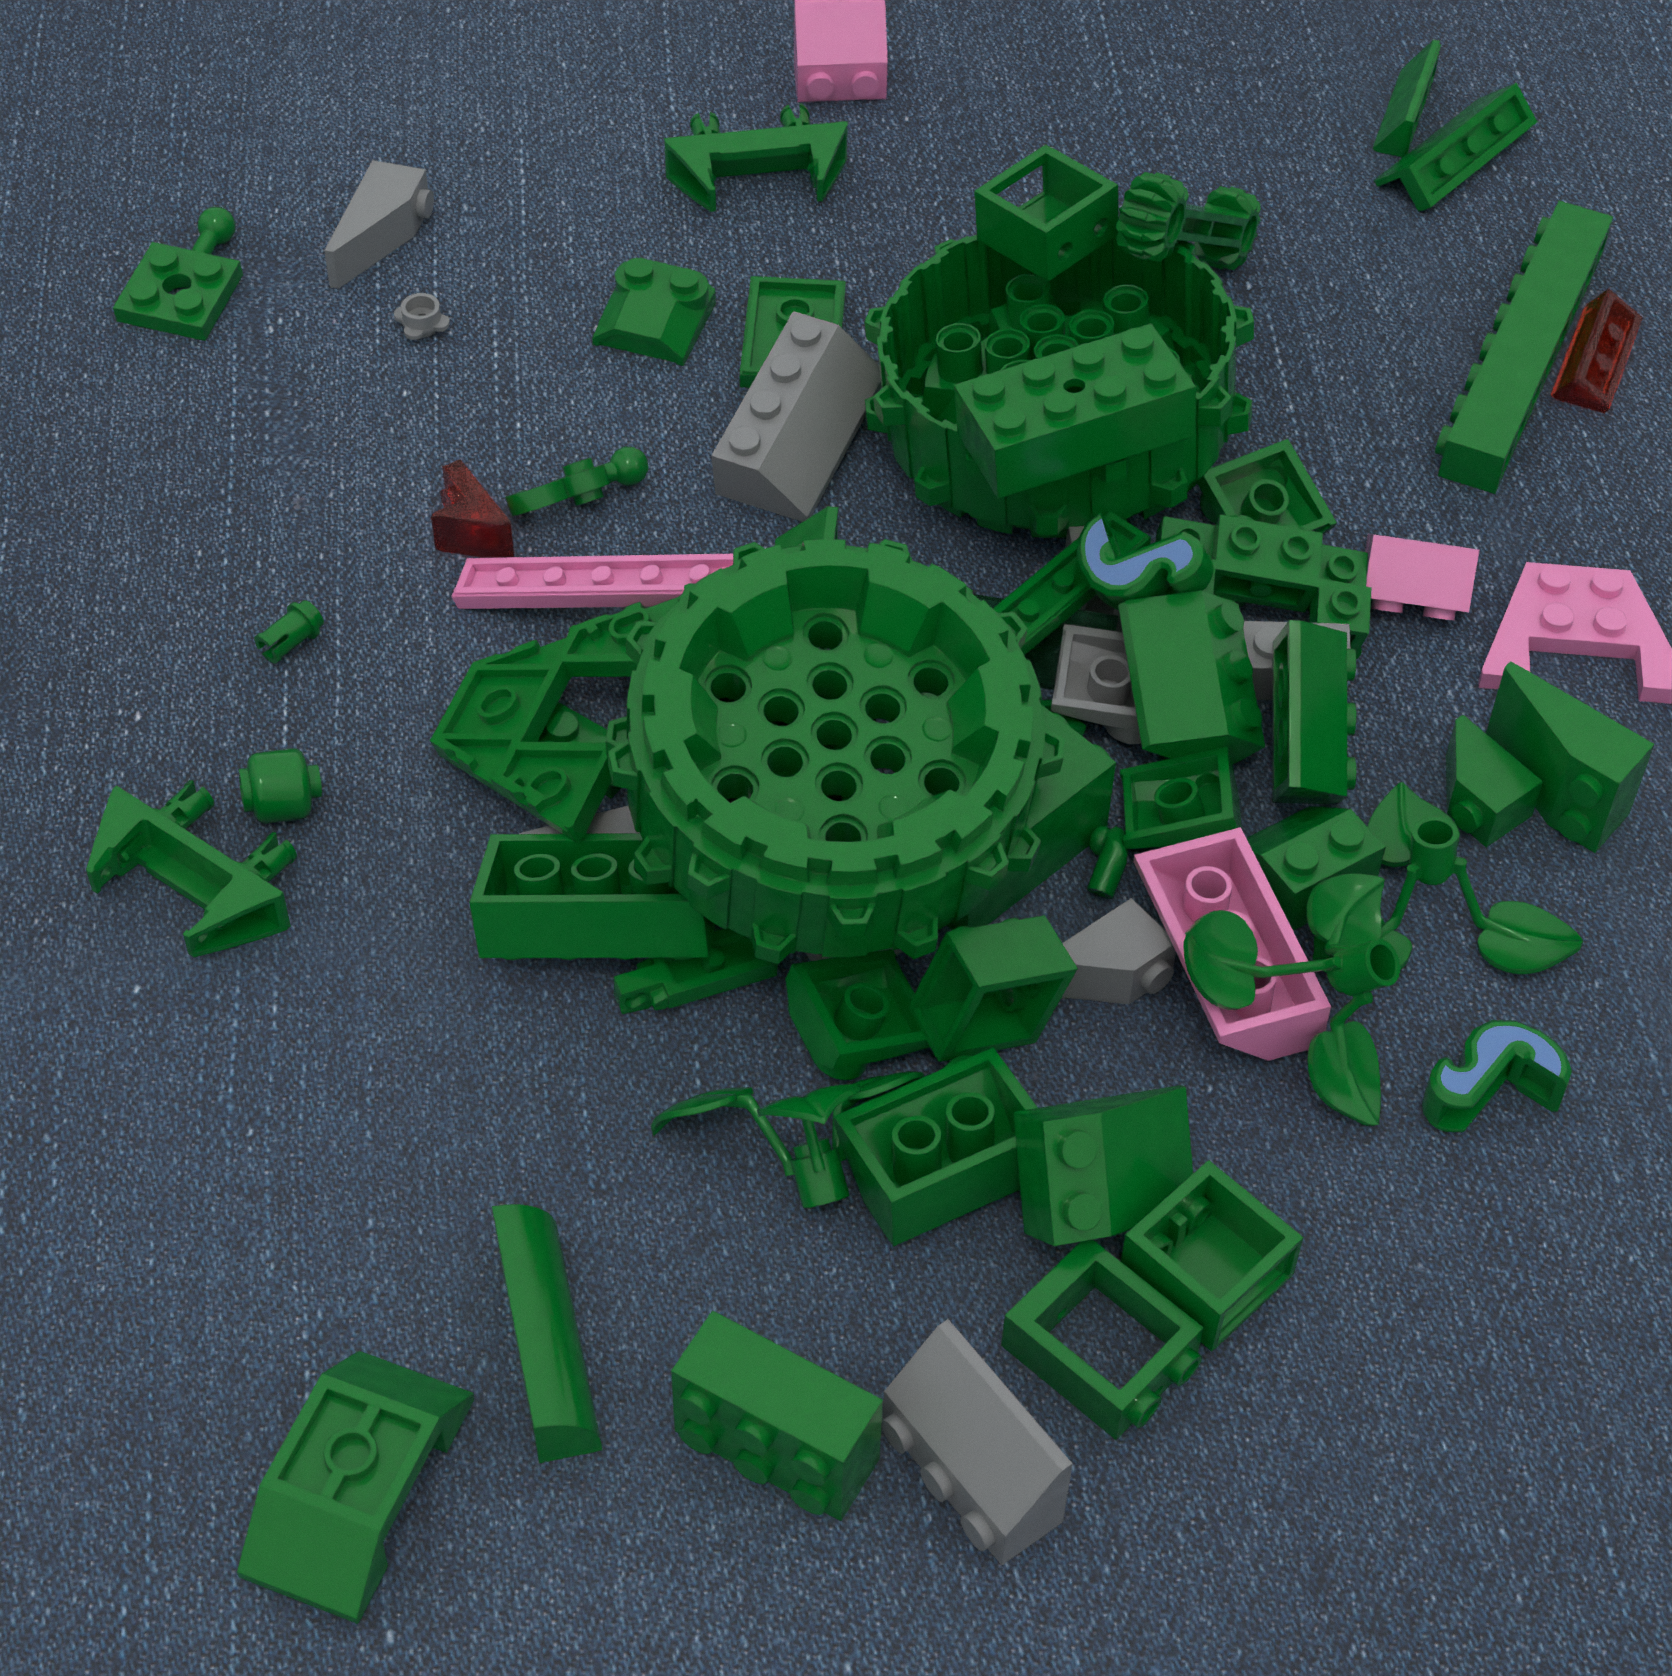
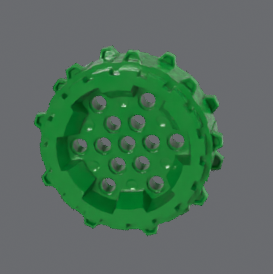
M977 235L967 236L958 241L949 239L935 246V255L926 262L916 266L899 283L900 287L893 297L888 299L885 306L872 308L867 314L864 322L866 340L878 346L882 387L875 395L865 399L868 430L886 433L888 441L892 443L894 457L909 478L914 479L916 498L929 506L939 504L960 518L965 513H969L971 517L977 519V524L981 527L1012 534L1014 527L1030 529L1032 537L1066 538L1069 527L1085 526L1087 521L1100 512L1105 516L1111 511L1127 521V518L1139 513L1144 519H1147L1167 507L1172 508L1187 499V492L1197 484L1196 481L1205 475L1218 460L1219 452L1224 443L1228 442L1230 435L1249 430L1252 420V400L1236 393L1235 384L1236 347L1254 339V319L1251 308L1235 306L1231 297L1227 296L1219 276L1207 263L1201 262L1195 257V245L1184 240H1177L1173 253L1168 258H1164L1161 262L1153 260L1147 262L1133 258V255L1123 252L1122 247L1117 245V236H1115L1050 281H1046L977 240ZM1151 323L1196 386V436L997 499L957 434L954 385Z
M842 539L804 540L799 546L782 549L781 545L763 548L756 542L734 548L733 565L725 569L720 568L699 580L680 595L676 605L665 617L661 616L657 622L637 621L626 638V654L637 665L636 671L633 670L627 696V716L611 720L608 723L606 755L608 756V768L613 786L627 789L628 807L636 833L639 832L643 839V842L634 853V868L647 885L668 883L671 888L674 886L690 902V906L708 920L725 930L729 928L738 934L751 938L750 941L753 944L755 958L779 964L790 953L795 954V951L822 954L821 957L865 956L869 952L893 948V950H902L912 959L934 952L936 950L939 929L953 920L957 922L972 911L988 896L989 890L1006 876L1007 871L1029 872L1039 851L1041 840L1026 825L1037 779L1061 771L1064 759L1065 738L1049 730L1044 710L1041 709L1042 695L1032 663L1030 660H1026L1021 650L1028 630L1026 625L1015 612L997 613L984 599L980 601L972 594L973 591L964 582L946 570L932 563L928 567L913 561L908 552L907 545L884 539L879 544L869 543L867 548L846 545V540ZM818 647H826L831 650H820ZM921 693H931L936 695V697H927ZM828 695L833 696L837 699L829 700L824 699L820 696ZM721 698H730V699H734V700H736V701H735V702H723V701H720L719 699H721ZM872 719H884L889 721V723H878ZM781 721L789 725L777 726L773 725L771 722ZM837 745L842 749L831 750L824 746ZM886 768L894 771L895 773L885 774L879 772L876 769ZM786 771L793 774V776L781 777L774 773ZM930 792H941L934 796L930 794ZM840 795L848 800L834 801L827 796ZM729 798H738L737 800L731 803L726 800Z

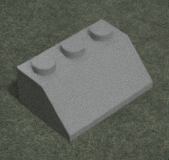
M947 1319L936 1327L884 1391L881 1427L893 1448L901 1454L907 1451L921 1467V1477L930 1493L940 1502L947 1499L959 1513L962 1528L972 1544L980 1551L988 1549L997 1561L1003 1565L1063 1523L1073 1463L950 1320Z

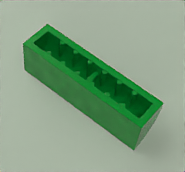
M520 1204L492 1206L497 1245L538 1462L540 1464L602 1451V1443L557 1223L548 1212L537 1207Z

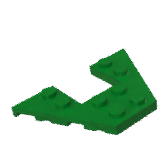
M695 583L684 585L683 593L687 591L690 587H692ZM679 597L644 609L641 602H637L627 606L617 614H604L569 627L567 637L541 647L537 640H533L516 646L507 653L494 654L473 662L430 739L434 749L440 757L573 841L581 843L612 782L608 768V756L606 755V742H538L571 677H631L632 671H636L637 665L626 654L627 636L637 621L657 622L661 616L665 617L676 605Z

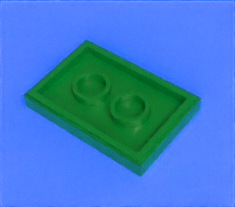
M751 276L739 374L740 387L750 388L793 311L837 324L843 329L846 281Z

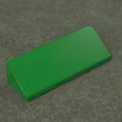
M1432 40L1400 71L1373 145L1374 151L1402 158L1408 154L1435 78L1441 49L1440 41Z

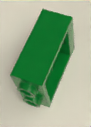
M1094 1240L1080 1242L1005 1314L1001 1346L1107 1434L1117 1440L1132 1424L1137 1428H1141L1151 1419L1161 1404L1162 1398L1160 1395L1173 1382L1177 1386H1182L1195 1373L1202 1361V1356L1198 1351L1204 1327ZM1094 1288L1098 1289L1165 1343L1120 1390L1049 1333Z

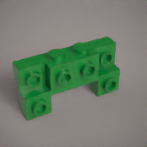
M1219 515L1215 525L1163 516L1156 531L1155 542L1184 531L1199 540L1213 561L1214 572L1212 580L1203 591L1226 599L1303 613L1306 612L1310 605L1309 623L1349 624L1351 648L1360 649L1369 634L1372 587H1366L1368 552L1323 545V533L1305 530L1303 527L1294 524L1276 525L1254 521L1252 518L1244 515ZM1170 585L1163 595L1176 594V592Z

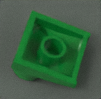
M633 258L622 263L615 271L616 287L592 337L593 345H603L675 362L677 365L684 366L716 305L715 289L708 284L703 274L689 268H682L645 258Z
M1288 439L1210 468L1205 475L1196 481L1202 491L1200 495L1201 510L1215 524L1219 515H1244L1252 518L1254 521L1276 525L1294 524L1303 527L1305 530L1325 534L1334 528L1337 523Z
M1227 746L1120 769L1124 793L1126 835H1123V842L1126 849L1170 846L1240 827L1242 829L1239 795L1233 764Z
M893 949L869 952L865 956L836 957L791 965L785 979L788 995V1012L814 1063L826 1075L839 1080H853L860 1077L871 1062L886 1060L930 1047L926 1037L908 1009L915 993L895 959L896 954Z

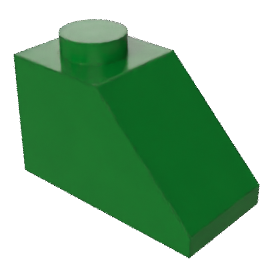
M1461 715L1455 719L1446 752L1447 814L1462 831L1470 833L1487 848L1533 815L1543 781L1466 716Z

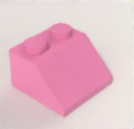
M794 0V74L797 102L886 99L888 59L885 0Z
M1368 534L1365 551L1368 552L1366 587H1372L1371 609L1402 613L1404 603L1425 606L1423 612L1425 617L1453 621L1455 620L1456 611L1469 613L1479 556L1478 549Z

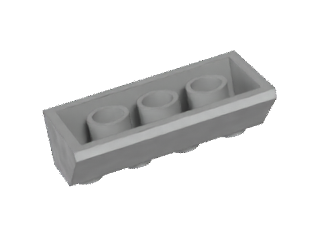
M792 312L711 455L715 494L801 522L813 515L866 416L865 399L875 395L881 388L879 365L839 325L798 312Z

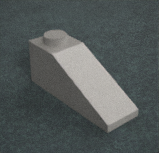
M372 160L324 250L330 287L341 288L416 235L423 219L430 217L434 205V193L432 190H428L426 169Z

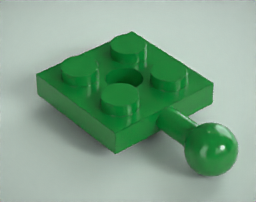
M210 207L204 210L199 216L197 223L200 236L191 250L152 242L113 307L116 321L206 341L243 276L239 260L211 255L216 245L224 244L233 237L236 223L232 214L222 207ZM176 288H187V289H183V290L178 291L175 295H174V294H169V292L172 291L173 289H176Z

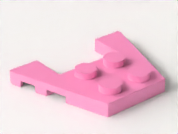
M1526 562L1482 667L1478 681L1479 688L1499 689L1504 668L1510 661L1530 672L1529 651L1635 660L1639 701L1672 704V648L1631 570Z

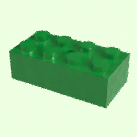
M1151 323L954 385L957 434L997 499L1196 436V386Z
M640 833L585 834L581 843L573 841L564 834H491L469 902L479 958H503L505 960L521 958H560L563 960L577 958H617L621 960L634 958H675L685 960L693 957H709L715 924L690 906V902L674 886L671 888L668 883L647 885L634 868V853L643 842Z

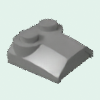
M1064 624L1051 711L1105 725L1107 732L1114 739L1127 744H1140L1141 739L1123 632Z

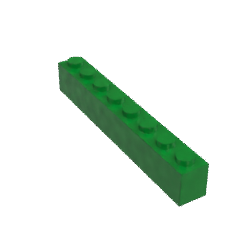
M1558 201L1551 218L1544 216L1541 218L1534 238V244L1538 246H1528L1521 265L1520 272L1525 274H1515L1507 296V301L1511 303H1501L1493 325V330L1497 331V333L1488 332L1479 355V360L1483 361L1481 365L1474 362L1470 369L1464 391L1469 393L1468 395L1459 393L1450 416V422L1454 423L1453 427L1444 425L1438 438L1435 454L1442 456L1438 473L1439 477L1496 494L1604 253L1614 216Z

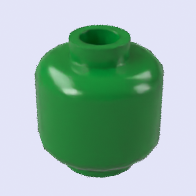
M296 748L254 753L248 758L247 768L238 769L244 813L253 812L254 817L260 823L268 824L304 819L311 812L312 798L322 797L318 764L307 765L304 754Z

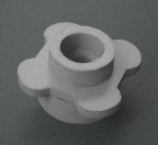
M412 294L402 301L401 306L394 311V319L403 324L404 335L408 339L418 340L429 337L436 331H445L450 325L449 317L442 315L440 312L438 299L431 294Z

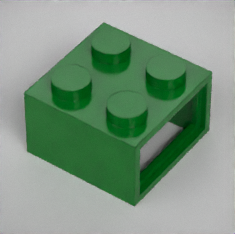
M1046 144L974 191L977 240L1046 281H1050L1117 236L1118 233L1115 226L1119 220L1118 184ZM1042 165L1043 191L1020 207L997 195Z
M1045 915L1025 919L1009 918L1000 923L972 928L961 926L946 932L925 975L921 979V983L908 1009L939 1062L952 1060L963 1055H976L992 1047L997 1051L1033 1044L1037 1042L1078 968Z
M1208 1160L1125 1234L1121 1262L1203 1326L1201 1343L1212 1352L1294 1275L1304 1237Z

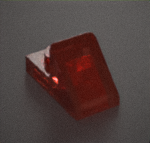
M461 459L443 466L445 489L440 491V496L444 508L434 512L431 516L435 547L443 552L482 558L514 557L511 521Z

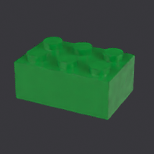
M713 1310L671 1370L675 1432L678 1433L681 1440L687 1446L702 1454L714 1452L734 1463L735 1468L740 1474L754 1483L766 1484L769 1482L786 1491L798 1506L815 1515L826 1513L842 1521L880 1460L883 1399Z

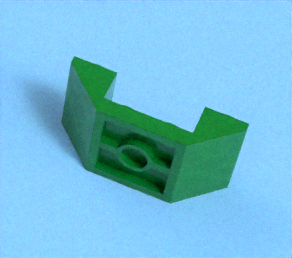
M357 1351L323 1372L259 1485L237 1570L239 1578L359 1624L388 1568L383 1542L432 1448L445 1453L448 1452L475 1400L474 1393L362 1351Z

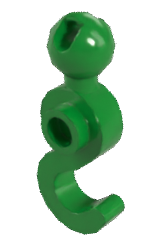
M624 446L614 452L608 463L594 466L590 457L562 467L565 474L564 477L529 490L513 493L506 496L505 500L512 517L570 497L573 498L575 506L604 497L601 487L617 481L625 486H635L640 483L649 470L648 459L639 449Z

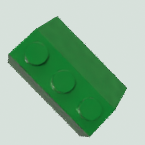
M1203 590L1130 599L1118 604L1143 750L1168 758H1175L1227 746L1232 764H1235L1265 748L1261 726L1262 715L1257 705L1252 678L1253 667L1248 657L1243 630L1244 619L1240 612L1239 604Z
M1289 620L1273 641L1272 803L1339 804L1347 797V790H1354L1356 760L1355 757H1347V736H1353L1355 733L1356 706L1355 703H1347V681H1354L1356 652L1355 649L1347 648V632L1301 620Z
M994 1047L839 1113L834 1116V1125L864 1204L894 1247L1020 1190L1013 1112L1038 1107Z

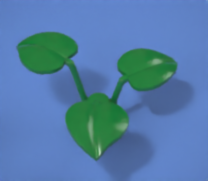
M1403 782L1398 783L1379 803L1367 827L1386 846L1382 864L1391 867L1408 865L1406 879L1391 918L1386 923L1381 918V939L1389 942L1395 949L1400 961V970L1407 964L1411 956L1412 943L1406 936L1394 930L1401 924L1416 880L1427 885H1439L1444 883L1452 874H1456L1475 926L1484 930L1478 937L1477 947L1481 956L1490 965L1508 973L1532 974L1560 963L1581 949L1583 939L1575 930L1551 913L1532 904L1519 901H1501L1491 907L1488 918H1486L1480 910L1466 872L1467 860L1457 857L1460 837L1459 828L1453 819L1441 809L1417 796ZM1314 936L1312 961L1333 957L1325 953L1326 943Z
M1343 874L1320 882L1311 891L1307 902V921L1312 933L1326 943L1325 953L1333 956L1328 959L1266 967L1256 966L1255 963L1258 956L1257 942L1245 920L1237 914L1224 910L1212 911L1198 918L1185 932L1184 958L1193 984L1211 1004L1226 1010H1237L1251 1005L1255 998L1254 977L1268 978L1326 970L1328 980L1336 991L1353 996V999L1331 1018V1031L1320 1032L1311 1040L1307 1059L1308 1072L1315 1092L1327 1106L1365 1126L1379 1125L1381 1088L1377 1051L1369 1032L1361 1023L1357 1021L1345 1023V1021L1358 1008L1373 1002L1371 991L1393 985L1400 974V961L1395 949L1389 942L1381 939L1380 903L1385 879L1367 874Z
M908 1071L886 1076L870 1077L852 1084L816 1089L807 1093L804 1097L792 1096L783 1098L761 1108L751 1095L754 1094L753 1087L708 1091L674 1104L661 1112L653 1120L651 1130L653 1136H655L675 1117L699 1114L719 1107L744 1108L750 1112L781 1160L785 1176L794 1175L802 1207H816L850 1196L841 1161L847 1160L834 1125V1116L848 1110L863 1098L877 1095L899 1085H907L925 1077L923 1072ZM833 1112L831 1147L828 1137L818 1139L814 1122L824 1125ZM766 1116H782L802 1120L807 1142L793 1146L796 1158H792Z

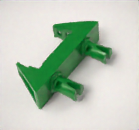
M800 103V118H795L789 104L782 109L780 119L783 127L720 133L719 120L714 113L710 112L708 127L704 126L699 113H697L690 120L692 136L664 138L666 178L705 209L715 212L716 189L714 181L716 177L805 169L809 173L812 187L815 188L817 202L823 201L847 161L848 124L847 121L810 124L808 109Z
M189 780L164 807L158 810L151 808L116 785L108 799L86 868L92 891L98 894L101 892V888L116 875L122 877L140 864L146 868L149 874L205 910L203 918L189 931L186 930L183 933L188 954L193 958L257 941L286 931L291 927L284 893L268 883L287 865L297 859V853L287 839L279 845L276 832H272L244 862H237L186 830L206 811L214 807V800L204 787L196 792L194 781Z

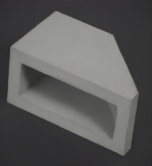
M1132 898L1062 943L1078 968L1062 998L1130 1004L1147 992L1154 994L1167 985L1174 974L1173 966L1176 951L1166 930Z

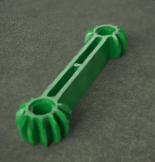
M1144 172L1141 176H1136L1132 180L1130 190L1124 193V202L1119 208V220L1115 225L1118 231L1116 237L1117 245L1122 247L1123 252L1143 261L1153 260L1161 262L1173 253L1177 240L1195 242V255L1198 256L1200 261L1209 263L1211 267L1222 270L1224 268L1235 270L1246 261L1247 254L1252 251L1254 239L1258 236L1257 228L1261 221L1259 216L1261 210L1260 202L1256 200L1255 195L1248 194L1243 189L1220 186L1208 195L1205 206L1201 207L1186 204L1189 197L1188 190L1183 186V182L1172 179V176L1156 172V174Z

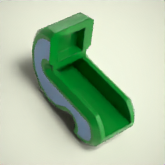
M1100 512L1086 522L1078 538L1077 556L1080 569L1102 602L1118 611V604L1123 601L1161 596L1170 585L1176 593L1204 590L1212 580L1214 572L1213 561L1199 540L1184 531L1121 555L1114 530Z
M1491 1020L1473 1029L1465 1041L1458 1066H1455L1452 1060L1447 1057L1438 1060L1431 1070L1423 1096V1114L1428 1122L1437 1129L1446 1132H1465L1506 1080L1514 1084L1520 1093L1551 1112H1558L1572 1069L1563 1049L1556 1041L1542 1031L1516 1020Z

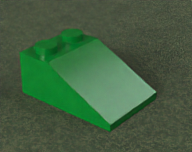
M1510 661L1505 666L1486 734L1543 781L1535 808L1547 825L1559 831L1567 839L1577 842L1596 853L1630 814L1654 743Z
M1178 1085L1013 1112L1024 1233L1052 1246L1110 1237L1131 1230L1193 1174L1185 1086Z

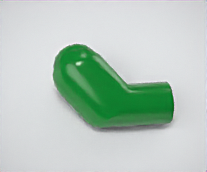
M1104 825L1096 827L1089 841L1090 849L1099 857L1086 889L1106 899L1114 898L1128 858V849L1125 848L1123 842V835H1126V832L1117 826L1112 829Z

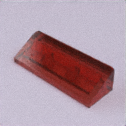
M1605 290L1583 308L1551 391V396L1559 401L1601 413H1606L1610 410L1643 319L1639 313L1612 290Z

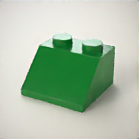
M1308 806L1246 838L1293 931L1308 923L1307 902L1311 891L1317 884L1343 874L1378 876L1386 848L1353 810L1347 808Z

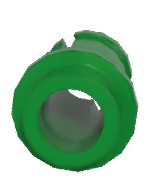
M303 600L300 603L292 602L287 606V613L265 631L256 635L254 642L258 649L265 645L271 646L262 655L268 661L277 664L283 656L307 637L315 639L320 634L319 628L324 625L323 617L318 609L307 600Z

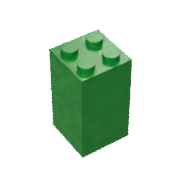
M1042 704L1041 709L1044 710L1049 730L1064 737L1065 746L1061 771L1037 779L1026 825L1041 840L1038 854L1029 872L1007 871L1006 876L989 890L988 896L972 911L957 922L953 920L947 924L951 930L961 926L972 928L989 925L1089 846L1091 834L1096 827L1108 825L1116 762L1111 759L1101 746L1089 742L1072 729L1061 715L1052 713ZM930 792V794L933 795V796L936 795V794L941 793V792Z

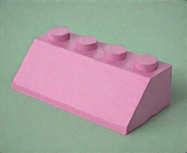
M1241 827L1135 854L1133 862L1218 1042L1267 1061L1309 1050L1313 1037L1320 1032L1326 1031L1331 1005L1314 972L1268 978L1254 977L1255 998L1252 1004L1237 1010H1226L1211 1004L1205 999L1193 984L1187 971L1184 958L1185 932L1202 915L1217 910L1230 911L1237 914L1248 924L1255 936L1258 947L1256 966L1266 967L1308 961Z

